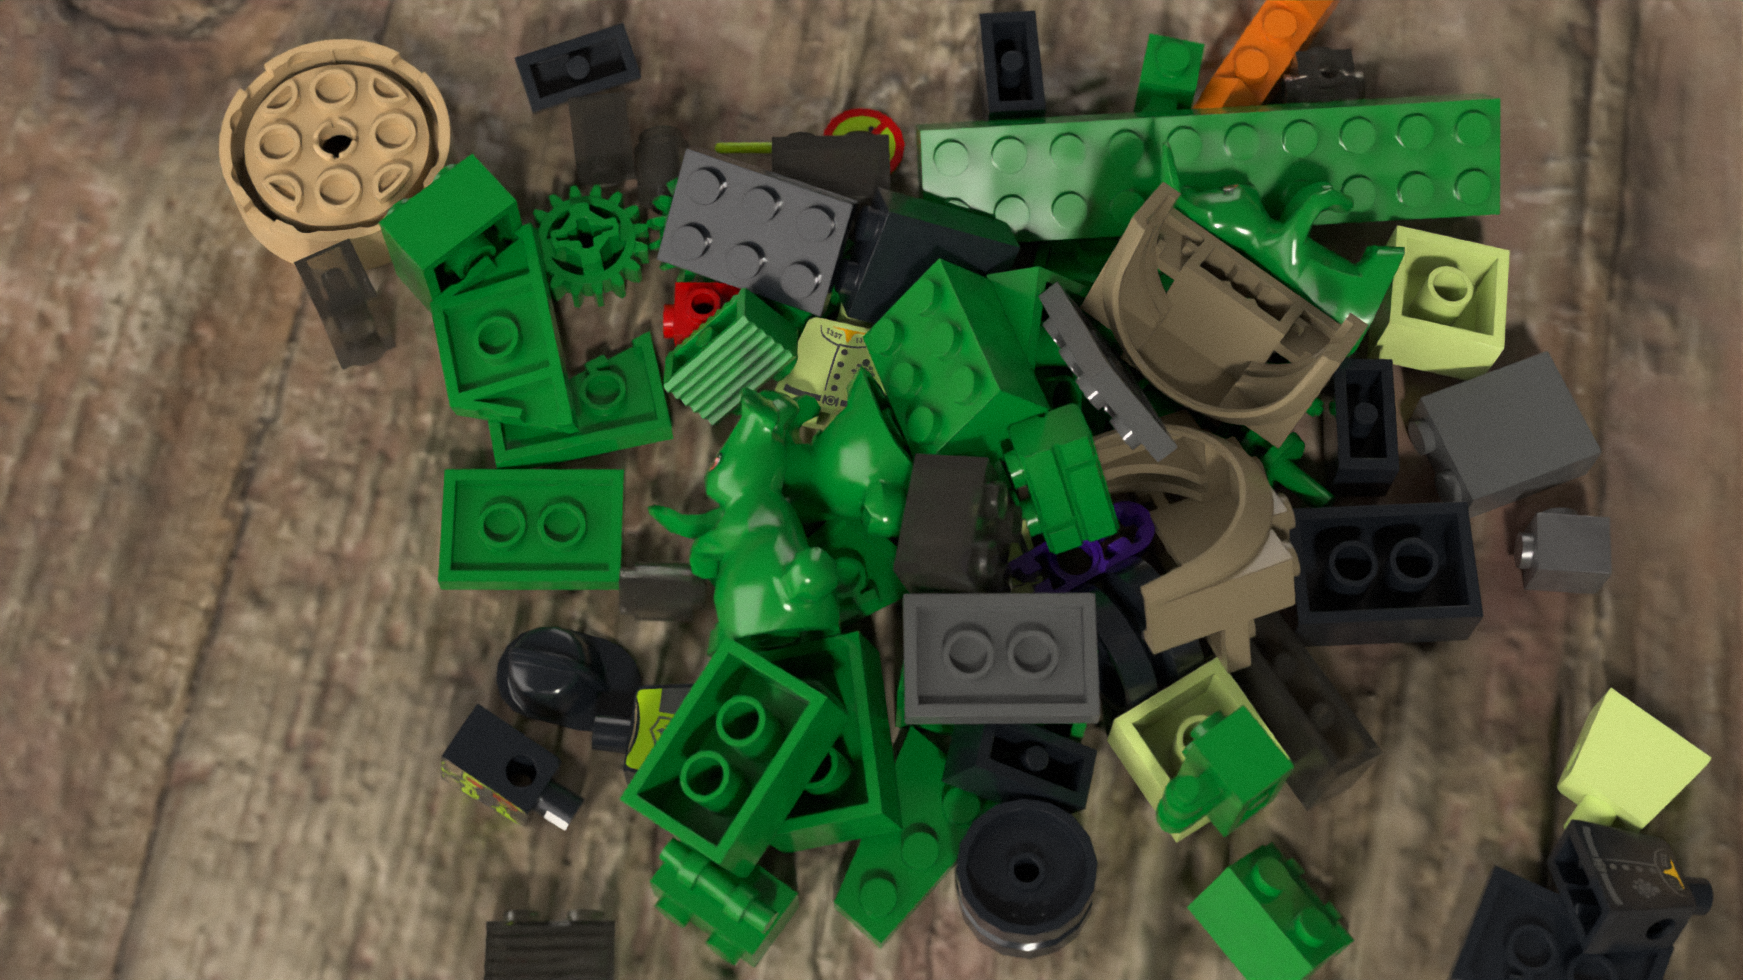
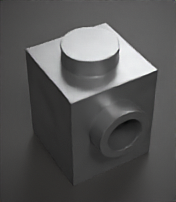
M1551 508L1542 513L1537 512L1525 531L1518 533L1515 541L1514 562L1516 568L1523 569L1524 589L1596 594L1612 575L1610 517L1578 515L1577 511L1570 508Z

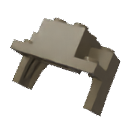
M1162 182L1132 217L1127 229L1080 308L1112 330L1117 343L1123 351L1120 358L1138 370L1145 379L1164 395L1179 405L1200 414L1218 428L1222 422L1245 425L1279 449L1366 330L1368 324L1352 313L1348 315L1342 325L1334 321L1173 208L1181 193L1165 182ZM1157 268L1174 279L1167 293L1162 286ZM1275 351L1291 362L1288 364H1267Z
M1187 408L1160 417L1178 448L1159 462L1154 459L1142 444L1132 450L1116 429L1092 436L1110 496L1126 493V501L1138 503L1148 510L1155 526L1154 536L1148 551L1164 575L1141 587L1147 624L1144 636L1153 654L1205 637L1227 673L1251 666L1249 638L1256 635L1253 619L1295 605L1294 577L1300 574V564L1296 551L1290 543L1289 530L1295 528V516L1288 498L1283 493L1276 494L1268 483L1261 461L1256 456L1250 457L1235 436L1224 439L1212 434L1208 428L1201 429ZM1171 493L1189 498L1175 503ZM1133 524L1132 526L1137 532L1138 527L1135 524Z

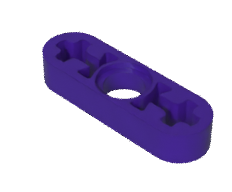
M1121 501L1113 504L1117 520L1122 525L1128 527L1135 524L1138 527L1133 544L1126 537L1117 539L1108 545L1105 555L1109 560H1105L1099 543L1110 538L1111 535L1093 542L1084 540L1079 548L1089 555L1091 568L1084 574L1070 575L1059 567L1057 554L1049 552L1047 544L1044 542L1008 562L1001 568L994 585L993 594L1009 593L1013 584L1012 578L1018 577L1022 583H1028L1039 577L1043 568L1038 563L1040 561L1044 562L1048 579L1037 584L1033 593H1069L1085 583L1091 585L1102 580L1103 574L1108 569L1130 556L1140 558L1145 554L1155 532V526L1150 517L1151 514L1146 508L1135 502ZM1051 582H1052L1055 586H1057L1058 588H1057V589H1053Z

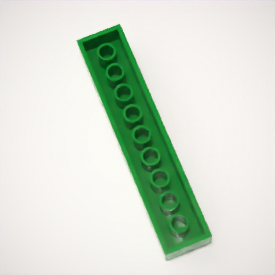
M1483 93L915 124L919 199L1005 222L1017 242L1122 236L1134 214L1161 185L1160 167L1163 142H1169L1180 188L1194 193L1237 182L1259 191L1263 207L1270 218L1277 221L1293 196L1302 187L1317 181H1328L1333 185L1334 190L1353 197L1354 207L1349 213L1324 211L1320 213L1313 225L1500 214V98Z

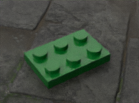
M444 469L438 584L441 590H622L626 486L624 469Z

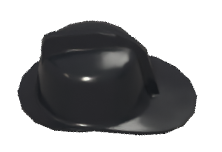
M544 626L521 633L507 645L498 662L496 682L501 698L514 712L530 719L544 721L573 730L593 732L597 713L626 717L632 714L637 687L641 686V676L636 662L623 647L606 639L561 627Z

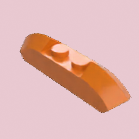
M1266 0L1213 75L1192 109L1270 105L1340 0Z

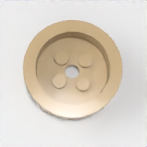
M353 39L316 41L290 49L274 57L264 64L266 71L257 77L245 91L239 88L226 110L219 136V156L222 172L245 224L256 239L269 251L294 265L306 269L330 273H350L369 270L392 262L378 222L385 218L387 212L395 203L404 198H412L430 185L437 173L444 167L460 162L448 111L439 89L425 71L421 73L414 66L401 59L399 52L368 41ZM345 135L353 141H351L350 146L345 151L339 153V158H334L333 154L322 150L323 144L330 137Z

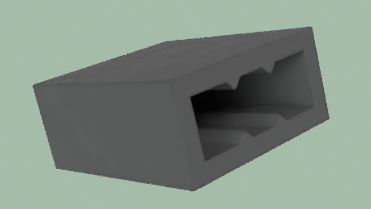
M1548 351L1421 397L1409 419L1408 425L1409 436L1414 448L1420 455L1426 454L1435 472L1434 483L1442 502L1467 501L1470 518L1584 476L1602 453Z

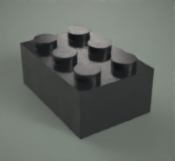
M1467 501L1292 508L1295 516V528L1289 530L1290 543L1294 547L1299 560L1300 574L1294 577L1295 605L1283 609L1287 648L1468 640L1484 617Z

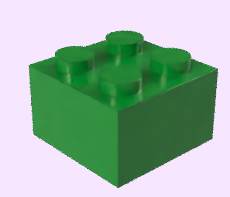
M470 154L458 164L454 163L444 167L437 173L430 185L412 198H404L395 203L389 209L385 218L378 222L396 275L430 313V302L450 285L461 282L467 276L469 269L486 255L491 260L496 258L518 239L514 232L522 226L515 198L473 154Z

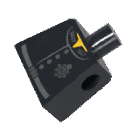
M1571 819L1546 861L1584 954L1667 949L1675 943L1692 915L1705 916L1712 907L1713 889L1710 882L1706 878L1684 876L1670 845L1659 837Z

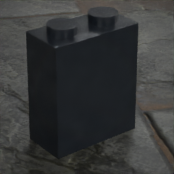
M878 187L871 205H865L859 213L855 227L856 244L850 259L844 258L841 261L834 287L840 297L847 317L876 324L939 258L987 278L988 274L1011 271L1020 246L1005 222Z

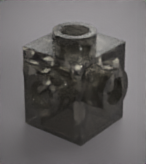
M1318 46L1306 51L1295 52L1289 74H1282L1281 104L1364 100V74L1362 70H1355L1352 49L1333 50L1329 47Z

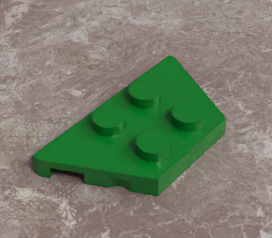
M528 223L522 225L514 232L518 239L496 258L491 260L486 255L469 269L467 276L461 282L450 285L430 302L449 406L457 416L573 434L580 432L538 233L533 225Z

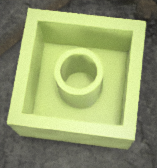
M1397 225L1385 246L1405 247V255L1370 325L1367 359H1392L1395 365L1462 380H1470L1486 374L1505 346L1510 250Z
M1218 657L1114 719L1107 742L1154 811H1156L1157 805L1163 796L1166 785L1178 775L1185 759L1182 751L1194 740L1190 733L1203 720L1218 710H1221L1227 717L1244 705L1290 760L1231 674L1227 673ZM1205 816L1186 831L1174 833L1171 836L1177 843L1211 821Z

